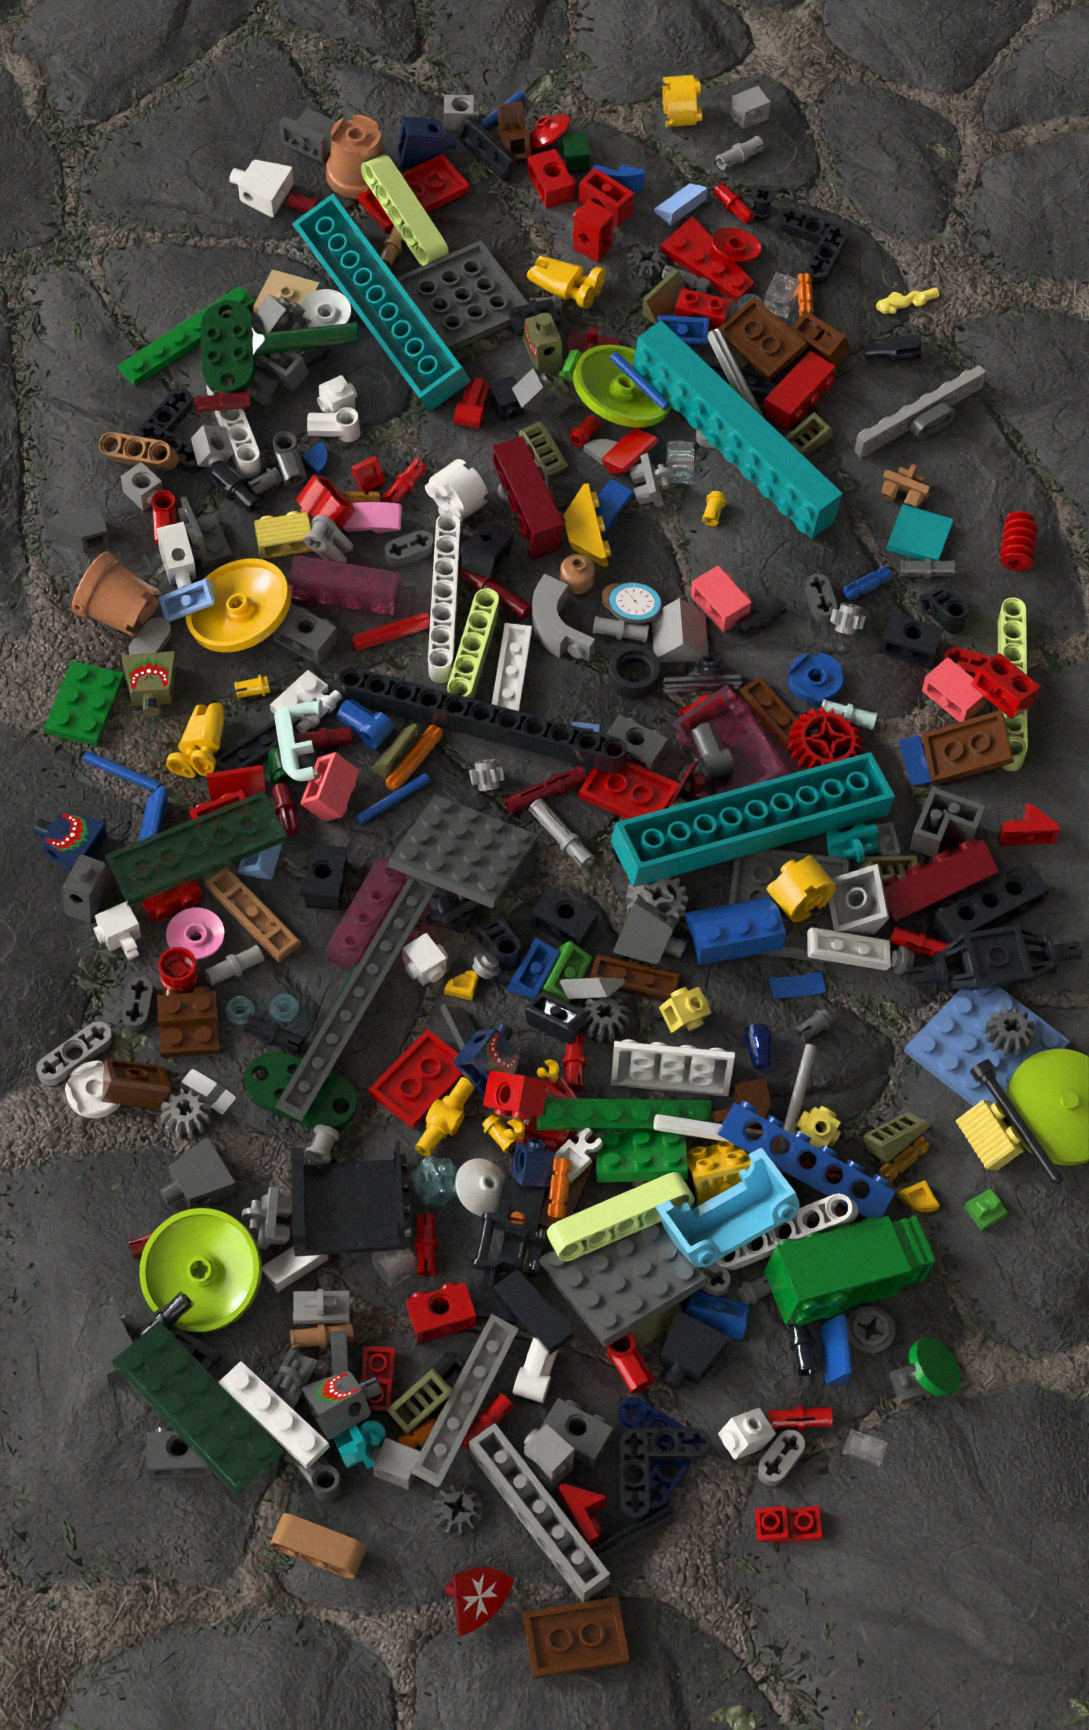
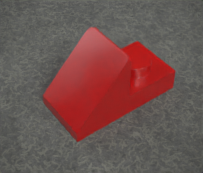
M1027 803L1023 814L1024 821L1010 820L1002 822L998 835L1000 846L1055 844L1060 827L1058 823L1035 806Z
M565 1483L559 1485L558 1498L573 1526L589 1547L599 1541L598 1534L601 1533V1529L596 1518L593 1515L590 1517L588 1515L604 1508L607 1497Z

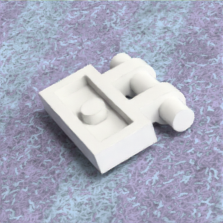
M307 670L270 704V709L275 714L279 708L321 699L323 711L320 716L317 714H307L292 718V724L298 719L301 721L296 727L301 733H305L310 728L314 729L320 723V718L327 712L331 713L337 707L336 704L342 699V695L337 690H334L329 696L325 695L328 692V685Z

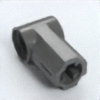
M288 431L277 433L273 438L274 459L278 463L284 484L292 488L301 486L303 482L307 481V475L297 448L296 437Z
M707 722L693 729L691 735L700 755V766L705 779L709 780L734 773L735 767L729 749H724L715 724Z
M288 1453L289 1458L311 1486L319 1501L331 1503L340 1497L342 1485L339 1473L328 1463L323 1455L306 1469ZM330 1479L334 1481V1484L329 1488L319 1487L323 1480Z

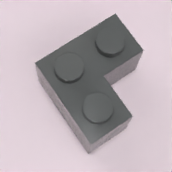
M932 787L914 829L909 849L934 857L939 853L945 836L961 842L975 838L986 806Z

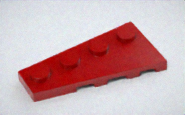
M692 216L660 245L663 254H667L668 258L692 274L698 275V278L709 279L711 281L710 286L738 304L754 289L755 282L735 261L723 257L714 249L711 235Z

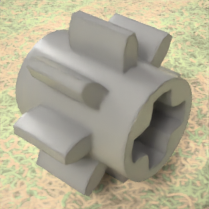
M841 603L839 610L833 609L830 621L836 624L835 630L840 633L855 635L857 628L863 629L866 616L860 613L861 607Z
M495 759L475 762V769L469 770L472 785L478 784L479 791L499 788V781L505 780L503 766H496Z

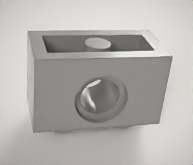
M547 1424L540 1431L536 1428L527 1436L524 1441L526 1444L524 1446V1462L537 1479L552 1491L573 1470L574 1448Z

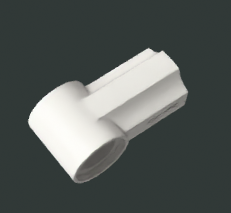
M348 407L338 410L337 413H309L307 418L308 436H336L343 442H353L361 434L358 413L353 408Z
M533 1338L524 1367H521L518 1372L513 1394L543 1403L550 1385V1373L558 1350L549 1355L539 1342Z

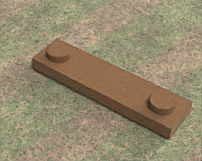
M227 866L205 882V888L278 963L301 946V941Z

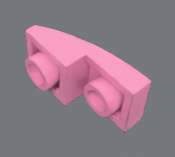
M386 502L351 503L355 508V512L343 527L346 532L373 530L375 533L401 531L402 505Z

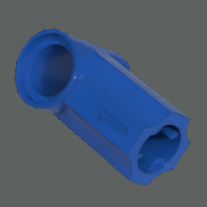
M353 699L346 700L340 706L337 713V720L348 727L350 726V729L358 733L362 742L372 749H377L395 729L394 724L386 715L380 712L374 714Z

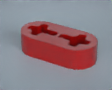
M960 647L949 648L943 657V661L947 657L950 660L954 658L959 659L957 663L973 678L979 666L991 659L987 655Z

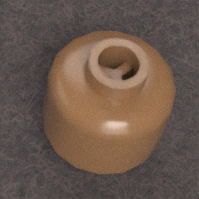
M580 554L570 555L565 558L560 567V581L568 584V592L578 595L584 594L592 588L595 580V566L592 560Z

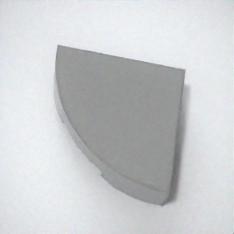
M610 439L593 440L584 445V452L604 465L601 458L618 442Z

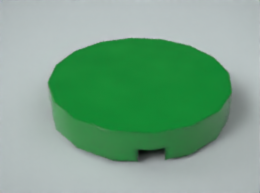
M925 1337L911 1346L909 1362L910 1365L914 1363L916 1371L913 1372L914 1376L925 1390L937 1397L942 1395L948 1397L961 1386L959 1366L945 1345L936 1339Z

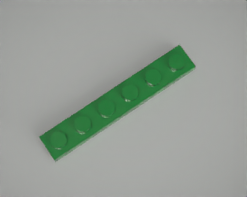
M239 285L118 364L119 372L136 387L201 344V321L209 307L220 301L236 300L244 304L251 311L254 309L253 306L256 300Z
M545 1098L543 1115H536L537 1131H583L585 1128H589L591 1131L664 1132L654 1129V1118L657 1114L713 1122L711 1100Z

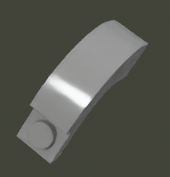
M544 574L535 588L532 600V625L536 637L546 650L558 658L562 656L564 651H567L573 657L582 658L589 662L594 655L595 639L567 626L558 615L568 600V584Z

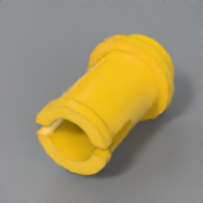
M712 491L706 497L707 506L702 522L713 527L718 525L722 508L726 506L727 500L722 492Z
M261 674L255 679L234 682L235 690L247 688V690L236 692L238 700L259 694L265 696V693L270 692L267 676L262 677Z
M493 1114L482 1124L485 1128L484 1133L486 1135L490 1134L504 1153L509 1152L516 1146L517 1138H505L504 1131L508 1128L503 1123L504 1119L502 1116L498 1117L496 1114Z

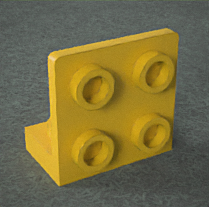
M720 1141L717 1145L709 1147L697 1146L687 1151V1169L693 1177L697 1206L742 1182L739 1171L744 1169L747 1172L751 1165V1160L744 1149L731 1142Z

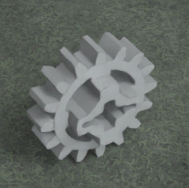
M670 877L637 887L629 884L625 903L628 904L627 913H630L634 902L640 897L674 919L678 924L679 917L685 915V906L688 904L686 887H679V878L672 881Z

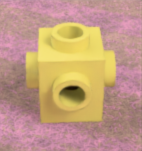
M687 987L678 989L671 994L672 997L659 1006L671 1033L686 1027L688 1031H692L704 1024L703 1019L712 1013L709 1008V1002L699 987L689 991Z
M823 1106L820 1109L814 1107L809 1113L804 1111L796 1124L800 1128L799 1132L812 1138L809 1144L818 1149L822 1145L833 1147L841 1134V1131L837 1130L841 1122L835 1119L836 1114ZM816 1125L820 1126L821 1133L816 1130Z

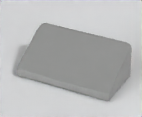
M624 978L562 979L560 983L567 999L605 998L624 985L625 980Z

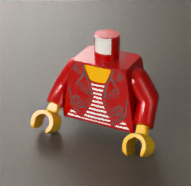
M551 1059L545 1060V1064L549 1067V1073L543 1067L537 1070L539 1077L543 1079L549 1078L545 1098L578 1099L571 1086L561 1074H558L559 1066L557 1062ZM530 1114L529 1120L514 1118L507 1121L514 1128V1131L512 1129L505 1130L504 1137L507 1139L517 1138V1142H528V1139L531 1138L545 1141L546 1145L554 1152H557L569 1139L578 1142L582 1131H537L536 1115ZM592 1131V1135L588 1137L587 1143L590 1142L594 1131Z

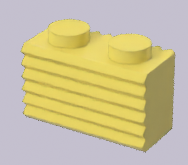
M292 511L285 516L273 517L268 515L260 518V520H254L255 534L262 560L270 559L271 557L275 558L276 556L296 555L297 553L313 551L304 543L306 534L311 532L307 512Z
M982 1100L959 1117L956 1123L978 1154L984 1167L988 1170L997 1171L1024 1151L1019 1143L1022 1141V1138L1014 1127L1007 1125L1003 1119L1006 1117V1114L997 1102L993 1103L992 1101Z

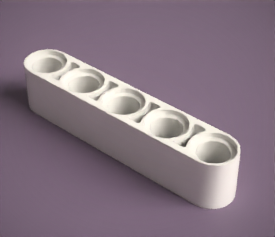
M231 378L223 382V386H231L233 384ZM206 385L208 395H218L212 392ZM243 409L227 410V413L214 411L219 425L227 429L233 451L232 458L238 473L247 479L258 476L261 472L259 449Z
M844 1194L831 1195L799 1208L794 1218L761 1235L764 1243L760 1250L753 1251L751 1241L735 1250V1258L731 1262L726 1263L724 1257L715 1262L730 1270L742 1268L772 1255L776 1245L783 1241L779 1236L782 1226L787 1224L791 1226L792 1232L787 1239L801 1238L817 1231L822 1233L830 1232L839 1225L852 1223L858 1215V1206L855 1201ZM840 1202H847L848 1212L842 1217H837L835 1213L836 1206ZM813 1213H818L820 1216L819 1224L815 1228H809L807 1225L808 1217Z

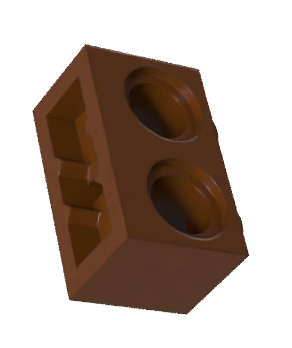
M807 311L802 314L791 328L807 342V352H814L835 365L836 368L851 350L844 334Z

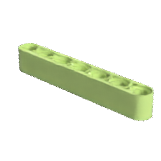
M1008 598L1002 603L998 618V653H1001L1009 661L1014 660L1011 662L1027 675L1026 606L1019 598ZM1027 709L1013 719L1004 713L1012 753L1017 754L1013 755L1014 763L1001 766L1007 771H1017L1023 766L1028 748Z

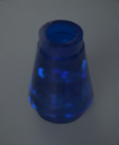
M766 1024L747 1026L743 1038L753 1069L770 1067L772 1032L769 1031Z

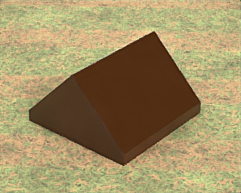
M105 1058L102 1102L161 1109L162 1102L165 1101L170 1091V1084L164 1066Z

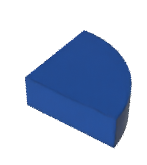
M319 442L301 455L302 462L319 476L325 471L328 460L327 450L322 442Z

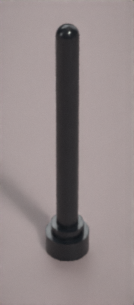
M990 1059L978 1063L970 1070L974 1080L977 1083L980 1082L982 1086L986 1085L1051 1182L1056 1185L1060 1184L1063 1180L1062 1175L995 1079L997 1077L995 1073L996 1068Z

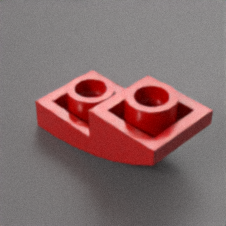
M364 1346L361 1382L374 1376L382 1392L367 1400L370 1410L387 1411L391 1406L395 1348Z
M778 1506L755 1509L758 1542L794 1543L824 1540L820 1506L794 1509Z

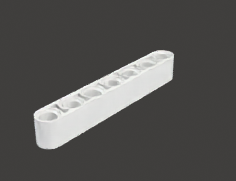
M451 513L442 514L437 518L435 532L428 673L430 679L436 683H446L449 681L454 665L460 556V519Z

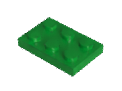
M71 661L44 726L45 734L98 747L125 680L124 673Z
M670 1132L596 1134V1139L600 1138L603 1142L601 1149L596 1152L597 1182L652 1181L672 1172H678L684 1180H688L686 1135Z

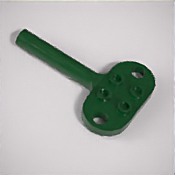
M236 300L217 302L207 309L201 321V360L204 381L209 389L218 395L219 392H225V394L241 393L254 380L255 363L260 355L359 343L357 323L256 333L254 331L252 315L244 304ZM224 311H233V314L230 317H221V314ZM226 379H235L234 384L231 386H223V382Z
M354 965V967L352 968V970H351V972H350V974H349V976H348V978H347V980H346L344 986L342 987V989H341V991H340V993H339V995H338V997H337L335 1003L337 1002L338 998L340 997L342 991L344 990L345 986L347 985L349 979L351 978L352 974L354 973V971H355V969H356V967H357L358 965ZM280 1052L264 1053L255 1058L247 1067L244 1076L246 1093L254 1104L267 1111L311 1129L321 1124L329 1126L336 1131L347 1126L355 1117L358 1107L355 1089L348 1080L332 1072L328 1075L302 1122L276 1108L277 1102L304 1057L296 1058ZM258 1070H264L268 1072L269 1076L263 1081H258L253 1078V1074ZM338 1103H345L349 1106V1110L346 1113L338 1114L334 1112L333 1107Z

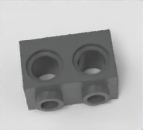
M270 294L252 317L253 322L266 333L306 328L311 322L304 314L306 310L294 301L291 303L283 296L276 298Z

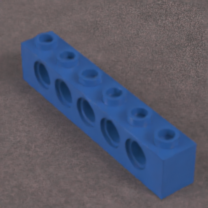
M742 1101L741 1105L733 1103L717 1135L749 1153L762 1147L778 1169L827 1196L834 1194L846 1195L855 1201L858 1206V1213L866 1218L877 1216L879 1219L883 1216L895 1194V1191L889 1188L891 1185L890 1181L875 1174L873 1179L862 1173L865 1168L850 1159L847 1164L836 1159L838 1153L824 1145L820 1149L809 1144L812 1138L795 1130L794 1134L783 1129L785 1123L770 1115L767 1120L756 1115L759 1109L745 1101ZM751 1122H757L762 1127L761 1136L754 1140L746 1135V1127ZM777 1137H784L788 1141V1149L783 1154L775 1153L772 1148V1143ZM806 1151H810L815 1157V1163L809 1169H804L799 1164L800 1155ZM832 1166H837L841 1171V1178L837 1183H829L825 1176L826 1171ZM858 1181H864L868 1187L867 1194L862 1198H856L852 1192L853 1185ZM840 1202L841 1204L848 1207L847 1202Z

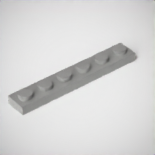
M980 365L971 370H965L958 378L951 382L943 383L939 389L932 393L924 394L913 404L903 406L894 415L884 417L870 429L862 430L857 435L854 452L860 458H863L909 431L913 420L942 402H948L952 406L983 388L986 371Z
M491 1314L453 1387L454 1392L448 1397L411 1473L436 1487L440 1486L518 1331L517 1327Z

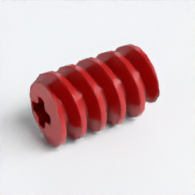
M1018 511L1006 516L1000 564L1007 569L1026 571L1033 566L1032 559L1035 554L1038 526L1034 522L1033 516L1028 512Z

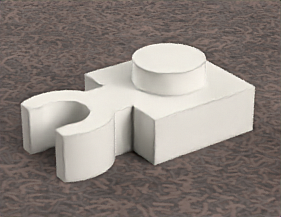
M585 1128L580 1133L579 1141L576 1144L569 1139L555 1153V1158L571 1160V1172L567 1173V1177H570V1183L592 1163V1160L587 1155L599 1151L603 1146L600 1138L596 1139L592 1144L587 1143L588 1137L592 1135V1131L589 1128Z

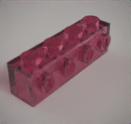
M294 555L287 578L292 598L321 602L328 605L345 606L351 609L374 611L379 614L394 615L401 591V573Z
M378 856L326 946L327 961L350 971L354 965L359 964L410 875L388 867L389 860Z

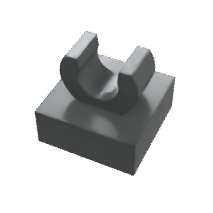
M914 1364L891 1371L889 1374L900 1404L930 1394L914 1376L913 1372L916 1371Z

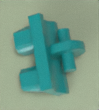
M863 822L854 825L847 832L841 833L838 830L827 832L828 856L849 860L855 859L857 863L864 862L865 855L879 852L878 828L875 824L867 826Z
M371 1420L362 1424L360 1428H358L357 1424L335 1436L333 1440L347 1468L363 1461L368 1469L376 1465L368 1448L380 1445L385 1439L386 1433L380 1422Z

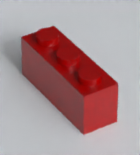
M810 351L765 398L763 416L786 430H789L795 423L799 424L804 418L806 411L810 407H815L821 395L825 391H830L834 386L836 366Z

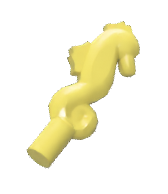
M935 287L923 292L912 291L907 296L892 292L889 297L879 300L876 308L884 314H895L897 309L906 308L911 303L917 307L923 306L926 301L938 298L939 291Z

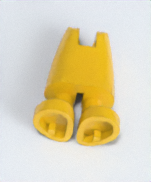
M539 256L535 261L536 266H532L527 273V278L535 285L564 300L571 298L577 302L579 307L584 309L590 308L594 301V296L597 297L606 276V270L601 267H595L589 276H584V268L582 266L544 256Z
M211 703L208 708L205 705H196L178 745L182 753H172L167 758L166 767L172 773L187 778H194L196 773L206 776V774L214 772L216 760L213 755L220 748L225 719V710L221 703Z

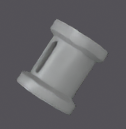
M319 1124L314 1128L315 1136L311 1146L306 1148L305 1155L317 1163L328 1164L331 1160L330 1152L334 1142L339 1140L340 1135L335 1129Z

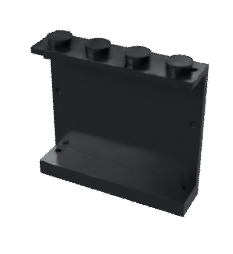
M395 1142V1149H393L394 1159L311 1165H305L303 1148H291L292 1224L295 1257L406 1250L405 1237H411L410 1218H404V1215H410L409 1196L403 1197V1193H409L408 1175L401 1174V1172H407L406 1154H400V1142Z

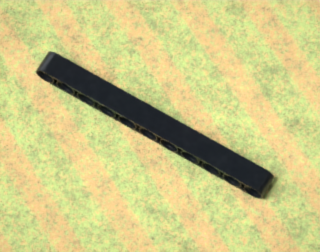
M346 668L339 675L343 699L345 701L353 699L363 707L430 725L434 724L437 727L608 773H621L627 767L626 743L614 736L359 668Z

